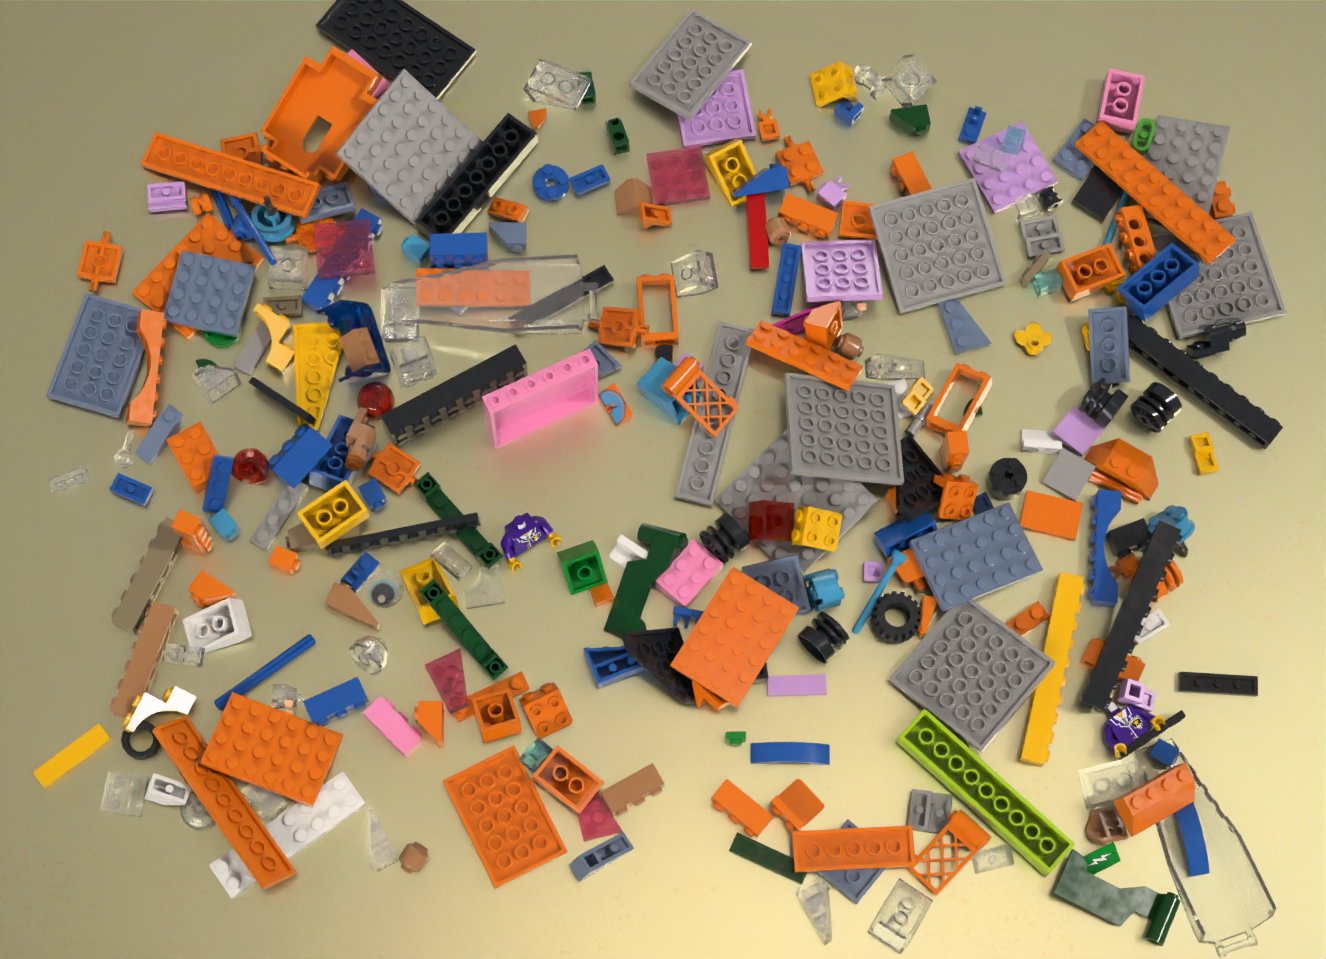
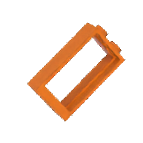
M662 273L659 276L644 274L637 277L638 310L641 311L639 324L645 325L642 286L653 285L670 286L673 332H640L641 347L658 346L660 344L678 345L679 332L674 275Z
M956 363L926 417L927 427L945 435L951 431H967L992 385L991 377L983 371L973 370L969 365ZM960 374L981 383V386L960 425H956L936 415Z

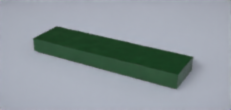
M738 832L729 849V852L800 885L803 884L807 872L794 873V858Z

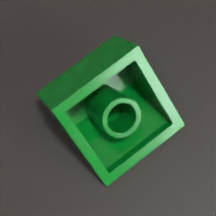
M594 540L557 552L571 595L608 583L600 553Z

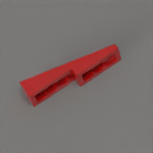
M765 194L746 195L750 269L769 268L768 235L765 229L767 223Z

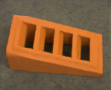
M923 596L920 600V615H922L918 627V638H923L927 632L937 601L933 596Z

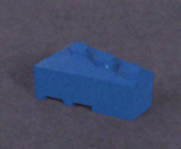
M625 646L584 648L585 658L598 689L646 671L645 668L627 654Z

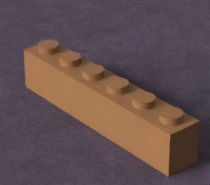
M153 601L152 605L148 606L145 614L147 617L146 621L139 628V639L132 646L131 653L133 654L131 660L126 662L124 668L126 673L124 678H121L118 683V694L116 697H113L110 704L111 712L114 715L124 718L127 713H131L134 707L132 706L134 698L137 695L140 696L141 693L148 694L179 613L176 607Z

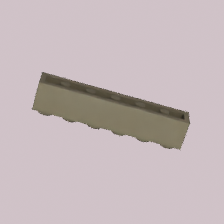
M167 517L164 522L161 521L158 525V533L155 539H151L146 556H142L137 573L132 575L128 590L123 592L121 603L118 608L114 609L111 616V621L116 626L134 634H137L146 617L145 614L148 606L152 605L182 548L181 540L183 537L173 531L171 525L174 520Z

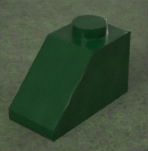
M927 104L896 108L890 111L889 120L909 134L923 135L929 132L931 122Z

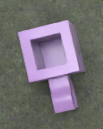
M841 175L836 178L835 183L829 180L826 184L822 183L817 189V200L827 209L834 212L842 205V201L846 199L847 193L844 191L849 187V182L845 185L839 183L842 180Z

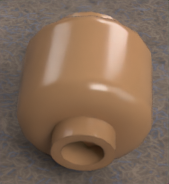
M772 217L765 225L768 239L772 244L782 245L789 240L791 230L784 218Z
M850 333L840 335L834 346L837 354L848 360H854L857 356L860 357L864 350L861 338Z
M418 842L407 844L399 856V861L402 863L401 868L408 873L412 871L420 872L429 858L427 854L428 849Z

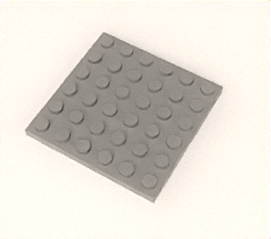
M402 69L344 141L335 155L416 226L415 221L483 141L410 73Z
M975 178L868 207L899 314L1007 284Z
M1252 212L1215 220L1236 238V242L1210 265L1204 262L1170 230L1151 234L1156 254H1159L1169 244L1173 243L1199 264V277L1167 303L1178 340L1203 334V329L1214 325L1216 319L1241 318L1245 324L1286 314Z
M785 373L784 389L790 474L903 485L904 474L895 385L855 381L850 391H846L816 376Z
M787 429L714 499L772 559L799 554L803 574L827 550L792 545L791 534L795 528V513L798 510V506H810L840 513L842 515L840 539L878 501L859 481L790 474Z
M974 600L949 609L894 672L889 681L982 753L1055 667L1056 662Z

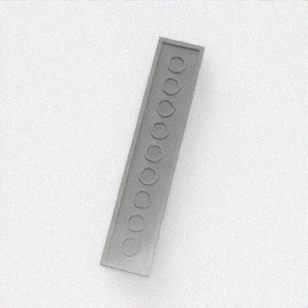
M719 321L706 376L727 397L731 396L738 403L752 347L746 345V342L754 329ZM704 391L701 392L699 403L705 402ZM708 391L709 402H717V394L714 391ZM709 404V416H718L717 404ZM721 404L722 415H728L732 409L727 404ZM698 405L697 414L699 416H705V405ZM735 414L716 437H713L694 419L675 498L712 507ZM709 418L710 427L715 430L718 426V418Z

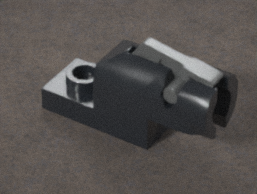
M1241 318L1216 319L1214 325L1203 329L1204 342L1195 341L1193 344L1187 345V353L1193 358L1230 350L1229 342L1246 336L1245 322Z

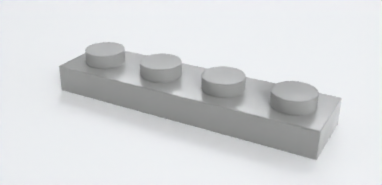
M302 482L295 488L286 484L249 541L267 552L308 490V486Z

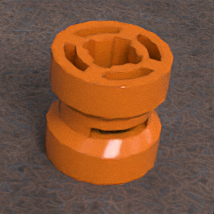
M207 193L202 194L198 198H189L195 216L200 215L203 211L209 212L213 210Z

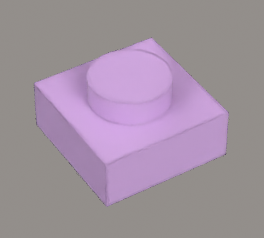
M864 561L863 582H880L884 575V562Z

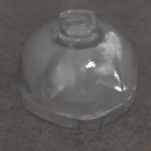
M373 636L360 637L349 648V651L352 650L353 652L350 656L355 664L363 671L367 669L373 671L371 675H378L388 663V649L386 643L381 638Z
M195 792L189 793L186 804L180 807L184 823L191 829L198 831L213 827L216 822Z

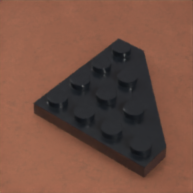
M911 435L900 440L904 483L903 485H896V509L908 524L938 507L944 489L933 482L934 476L943 475L942 472Z
M679 627L632 631L621 635L628 655L683 703H696L692 680L670 667L684 644Z

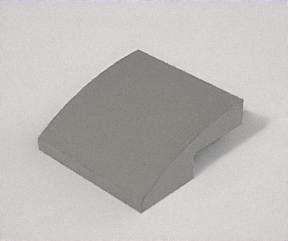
M1056 215L1019 222L1028 257L1037 256L1038 254L1042 255L1045 250L1049 253L1065 251L1062 232L1059 231Z
M1062 448L1042 483L1072 501H1076L1096 466Z
M912 789L908 825H912L913 830L939 834L950 821L948 817L951 814L953 796L950 794L932 793V791Z

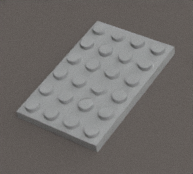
M691 8L632 78L629 86L690 121L749 50L752 42Z
M1157 115L1156 129L1146 160L1209 215L1230 133V126ZM1135 200L1134 206H1135V205H1140V204ZM1142 207L1145 217L1156 219L1144 207Z

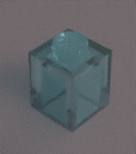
M1008 125L1000 151L1018 156L1026 130Z
M1055 268L1036 274L1032 284L1038 298L1059 292L1063 279Z
M539 737L525 749L519 761L534 773L553 749Z

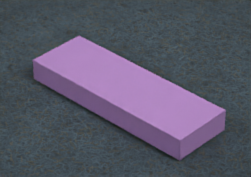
M826 674L768 676V697L827 695Z

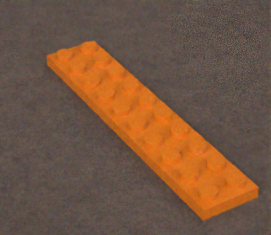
M1100 121L1075 142V147L1208 265L1213 263L1236 242L1235 237L1103 121Z
M155 132L140 163L142 167L265 206L264 197L269 196L274 209L307 219L321 189L320 183Z
M183 716L155 727L152 731L262 890L294 876L296 870L229 775L200 764L208 745L188 717Z

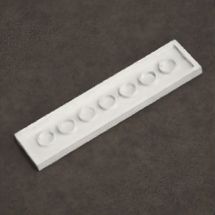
M342 771L322 785L313 807L298 802L265 825V828L287 859H290L365 806L366 803ZM234 848L209 865L232 899L257 882Z

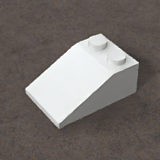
M226 598L183 619L192 656L234 645L252 637L243 600Z

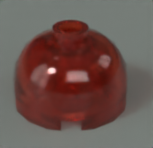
M373 381L367 383L357 394L358 409L360 407L368 409L367 417L369 419L379 421L382 414L394 408L395 398L393 392L382 382Z
M246 448L237 452L233 457L232 476L239 481H243V479L251 480L248 484H261L265 482L269 473L267 457L256 448Z

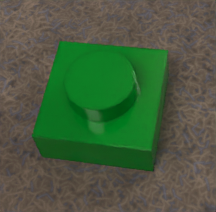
M730 731L725 734V743H730V746H741L746 741V731Z

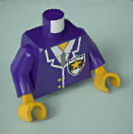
M529 513L516 516L512 522L504 527L505 534L501 540V547L506 559H509L508 568L515 572L514 566L517 564L522 569V564L514 556L520 555L547 538V535L553 547H556L553 543L555 539H559L561 543L562 539L557 533H553L552 527L545 518L540 516L531 517Z
M1113 701L1108 709L1105 708L1111 718L1104 723V740L1115 751L1116 758H1120L1119 752L1122 751L1127 754L1126 746L1152 728L1151 725H1154L1156 731H1160L1161 729L1158 724H1166L1162 716H1154L1147 711L1131 707L1130 705L1120 710Z

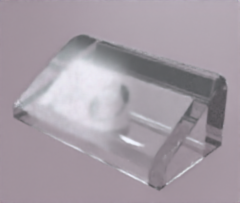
M1011 844L978 851L971 859L975 874L1014 865Z

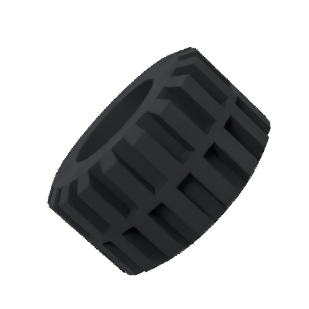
M892 591L891 594H884L875 603L871 612L872 618L870 621L873 624L872 629L874 632L877 631V636L879 638L882 636L885 642L890 640L891 644H895L897 641H899V644L904 643L905 640L908 641L914 636L920 625L922 615H920V607H917L918 602L916 600L912 601L911 595L905 596V592L897 594V591ZM893 608L899 609L906 615L907 623L900 627L892 626L887 622L885 612Z

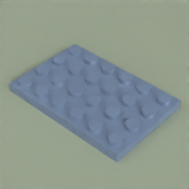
M86 293L47 392V398L120 419L145 354L143 343L136 333L137 317L141 308Z
M1009 502L910 540L908 543L942 612L1043 571Z

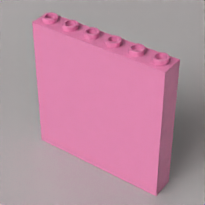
M590 348L482 396L487 434L495 450L598 403V363Z

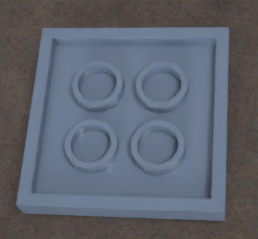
M847 819L840 829L858 827ZM886 868L817 872L857 905Z

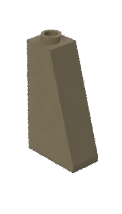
M302 523L288 530L289 536L285 537L286 545L293 552L298 553L320 549ZM359 524L336 540L361 536Z

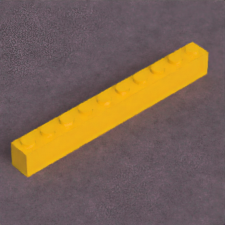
M1060 572L1057 576L1049 613L1050 617L1048 618L1042 652L1054 660L1056 665L1032 694L1019 762L1042 767L1045 762L1048 763L1050 751H1048L1049 743L1052 744L1054 738L1052 726L1053 724L1056 725L1058 713L1055 712L1056 707L1060 706L1062 694L1059 693L1060 688L1064 687L1066 676L1063 674L1064 669L1068 668L1070 657H1067L1068 650L1072 649L1074 642L1071 635L1072 631H1076L1078 623L1075 620L1076 613L1079 614L1081 608L1079 597L1084 593L1085 584L1082 583L1084 577Z

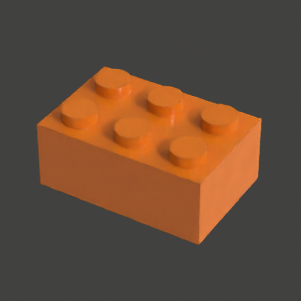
M200 421L166 439L196 494L206 489L213 454L219 455Z

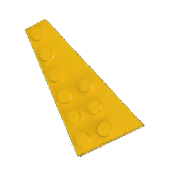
M350 320L293 324L296 404L316 419L314 424L311 425L297 415V428L305 423L317 432L319 430L343 350L339 338L348 333L351 324Z

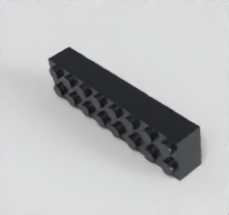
M507 113L415 221L417 230L429 239L430 234L462 233L538 143L537 133Z
M515 344L382 414L380 417L383 428L394 446L403 445L409 441V438L424 434L426 429L441 425L443 420L456 417L460 411L473 408L477 402L482 400V396L528 376L527 362Z

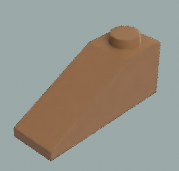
M335 582L324 602L326 608L379 631V623L353 590H351L352 587L343 582L340 584Z

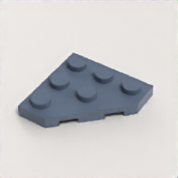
M799 554L742 567L744 574L798 606L799 610L795 615L813 610Z

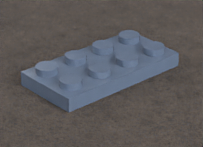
M1127 307L1088 309L1092 384L1098 382L1102 377L1106 379L1104 384L1129 383L1130 362Z

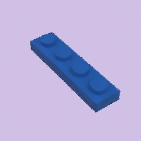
M783 243L771 314L790 317L801 245Z

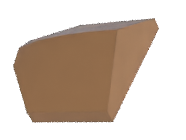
M637 178L627 179L615 190L617 215L640 213V202L653 204L652 188Z
M1115 806L1090 810L1085 827L1089 839L1101 844L1128 839L1122 818Z

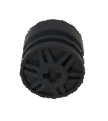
M1102 377L1088 390L1079 410L1083 412L1087 406H1090L1091 409L1087 416L1097 411L1098 415L1095 421L1106 428L1129 395L1120 389H1117L1113 394L1109 393L1112 384L1109 383L1105 389L1102 388L1106 381Z
M1152 382L1143 392V396H1139L1131 404L1130 409L1140 424L1152 432L1160 433L1164 426L1169 423V419H1173L1181 411L1182 404L1175 393L1168 387L1158 382Z
M724 513L715 520L717 529L709 525L706 529L707 531L703 530L699 533L705 548L717 557L723 565L729 562L728 558L733 559L735 557L733 549L737 552H742L750 545V540L745 531L727 513Z
M821 611L817 615V619L814 618L811 621L814 628L806 626L797 637L803 647L814 658L823 664H827L836 654L833 647L840 650L843 644H846L850 638L834 618Z

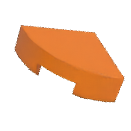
M546 108L528 112L532 130L538 129L545 121Z

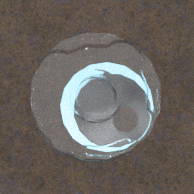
M379 569L369 575L366 580L365 593L373 605L388 608L400 601L404 592V585L401 577L395 571Z

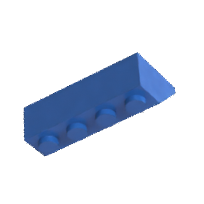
M1171 243L1121 284L1117 290L1130 310L1145 322L1199 277V264L1175 244Z

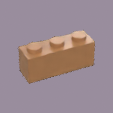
M652 763L603 790L601 797L611 815L617 814V816H620L628 811L627 807L633 804L638 806L645 801V797L649 795L656 796L661 793L665 783Z

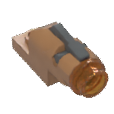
M363 407L359 408L346 435V447H349V453L345 459V465L352 471H359L363 468L379 445L376 442L375 429L368 426V409Z

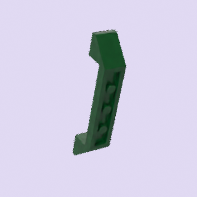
M429 472L413 484L427 505L440 519L463 515L444 494L441 486ZM476 528L473 530L461 529L453 533L475 559L488 569L504 557L491 542H487Z
M434 578L419 590L427 603L493 680L509 668Z

